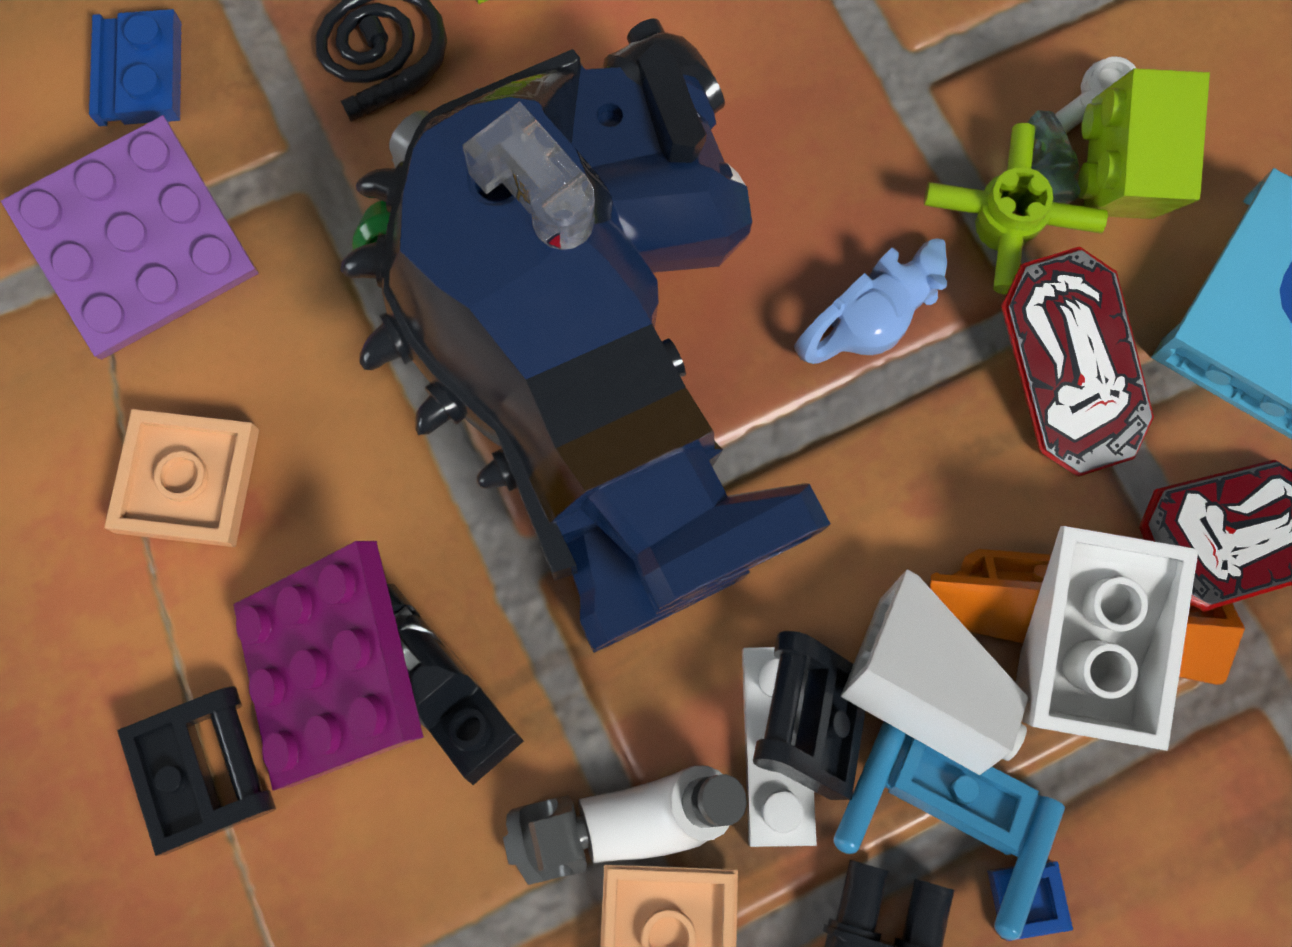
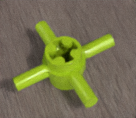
M1018 123L1012 127L1007 171L994 177L984 190L928 182L924 196V206L977 214L975 220L976 233L985 245L998 251L993 290L1001 294H1007L1020 267L1023 246L1027 241L1036 238L1046 225L1101 234L1106 227L1108 211L1104 209L1053 202V190L1049 181L1040 172L1031 169L1036 128L1029 123ZM1014 210H1018L1022 216L1014 214Z

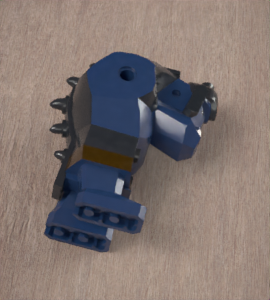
M655 18L644 20L634 26L627 35L629 45L604 58L602 68L585 69L580 62V57L574 49H571L432 110L423 118L415 130L404 161L400 162L396 168L373 170L361 177L356 183V190L361 195L386 202L387 212L390 213L386 234L380 233L377 242L360 246L350 252L341 262L340 269L346 277L376 279L378 287L382 288L386 313L379 315L383 323L368 336L359 354V362L363 369L374 370L380 368L385 363L401 357L405 365L413 361L429 382L425 387L429 397L418 408L415 416V429L418 435L430 434L448 420L457 425L463 419H466L484 436L501 447V449L491 453L494 460L478 473L476 477L477 483L481 488L485 489L507 486L509 491L518 489L554 581L571 575L574 579L580 596V626L593 653L607 648L744 579L750 573L749 569L811 539L831 525L809 483L727 496L712 467L723 449L714 440L713 429L681 377L686 375V370L676 346L669 338L661 341L655 330L659 298L658 282L653 273L719 267L747 239L752 226L748 187L738 172L724 161L711 131L716 125L715 113L725 105L720 86L697 48L683 36L665 32L660 21ZM512 172L516 176L521 192H524L523 185L526 193L528 190L531 205L525 202L522 196L520 201L516 199L518 189ZM559 232L561 249L546 243L553 235Z

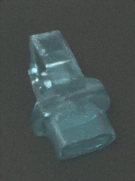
M1038 110L1027 122L1036 128L1031 169L1037 170L1047 178L1053 190V202L1067 204L1079 198L1078 195L1081 192L1074 177V174L1079 170L1077 153L1072 150L1067 134L1054 112Z

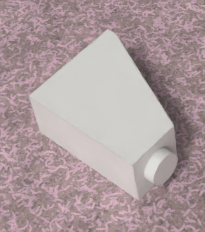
M907 569L880 598L841 697L965 768L981 775L1001 759L1011 760L1022 746L1027 728L1021 721L1028 696L919 575Z

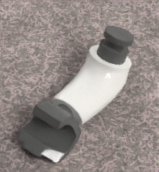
M692 766L643 785L579 799L580 815L576 816L574 804L569 795L511 809L506 815L508 834L503 837L508 864L516 865L526 883L531 885L585 872L587 862L584 849L587 848L592 862L602 863L641 860L670 855L698 847L709 840H714L721 836L730 825L741 819L747 805L746 793L742 784L736 778L722 774L719 770L709 766Z

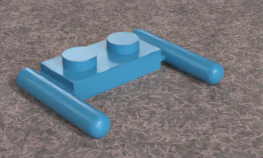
M883 721L853 791L852 800L849 801L835 833V846L846 854H853L859 850L884 788L889 789L888 793L1006 855L1013 854L1018 857L997 914L994 928L997 934L1006 940L1019 939L1030 912L1065 806L1053 798L1038 795V790L993 767L978 775Z

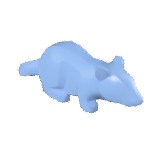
M935 238L925 242L916 252L912 261L906 264L897 262L899 252L891 248L878 261L869 276L866 273L860 276L799 337L794 345V349L800 360L817 364L834 357L842 351L860 355H876L893 348L905 335L914 311L923 303L926 305L936 303L938 290H943L947 286V280L944 277L947 268L945 241ZM831 325L834 329L827 337L820 341L825 331Z

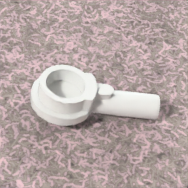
M1109 57L1094 63L1083 76L1081 82L1082 94L1037 127L1041 140L1051 145L1081 123L1087 105L1092 103V99L1133 68H1136L1135 65L1122 57Z

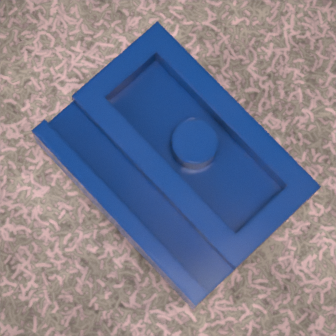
M174 9L118 13L117 18L104 19L101 14L92 15L89 115L99 127L107 126V121L119 120L124 125L149 123L161 116H164L168 122L180 121L182 22Z

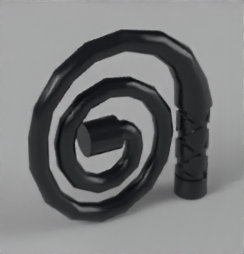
M342 0L324 16L315 35L316 57L326 72L344 82L371 83L388 78L402 69L413 52L415 33L411 20L396 7L380 3L364 5L349 13L337 28L336 48L345 60L359 66L374 63L382 58L386 52L389 38L378 17L392 19L400 27L402 33L401 47L390 61L370 70H349L334 62L328 52V38L334 25L345 14L356 7L374 0ZM402 0L420 8L430 22L431 42L427 53L416 64L402 70L399 75L397 74L388 78V80L358 92L355 96L352 95L341 100L351 122L363 117L365 113L367 115L408 94L413 95L428 83L442 65L447 45V35L443 18L430 0ZM358 24L368 46L372 48L369 51L358 52L352 50L348 44L349 35Z

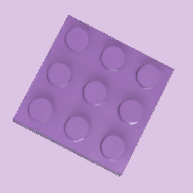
M164 116L143 125L1 200L2 205L94 357L101 360L259 274Z

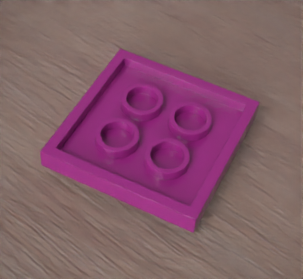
M355 541L233 604L236 615V631L242 644L249 677V693L255 706L263 744L262 755L264 763L268 768L272 791L294 787L424 738L377 541Z

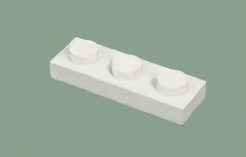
M775 647L743 648L742 668L748 844L750 847L817 846L814 791L781 773L768 771L753 764L756 741L764 739L779 659L774 656ZM807 669L804 670L791 741L793 746H795L804 699V688L808 677Z

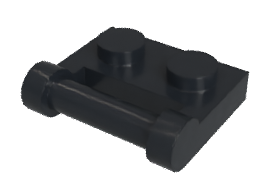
M796 631L779 632L774 649V656L779 659L770 710L764 739L756 741L753 764L768 771L781 773L829 800H852L866 712L841 697L853 663L807 634ZM807 669L808 677L804 688V699L800 715L799 727L797 732L795 746L791 745V741L793 736L804 670Z
M236 686L210 692L117 730L155 856L169 854L276 810L271 791H263L239 719L237 709L242 706ZM207 719L212 721L237 801L223 807L220 806L195 728V724Z

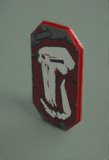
M1080 246L1020 264L1001 305L1039 452L1077 477L1135 459L1154 419L1117 271Z
M1274 459L1154 490L1139 529L1144 540L1199 549L1191 605L1202 611H1207L1292 585V469Z

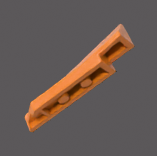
M977 549L964 557L961 569L952 575L940 574L938 572L931 574L928 587L969 632L1024 643L1051 554ZM1233 603L1207 611H1202L1190 604L1179 677L1215 685L1223 684L1227 680L1245 630Z

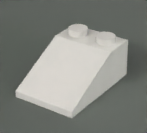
M1060 526L1020 652L1016 684L1028 696L1022 722L1036 728L1168 751L1199 549Z

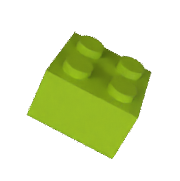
M1133 68L1092 99V103H1089L1084 111L1082 120V137L1085 140H1089L1087 163H1084L1080 169L1077 185L1078 196L1080 199H1084L1085 207L1107 210L1108 217L1154 219L1200 200L1210 72Z

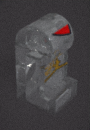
M520 101L462 145L469 175L486 194L503 183L532 215L533 229L538 238L546 245L560 250L573 249L583 244L591 235L595 223L593 186L587 176Z

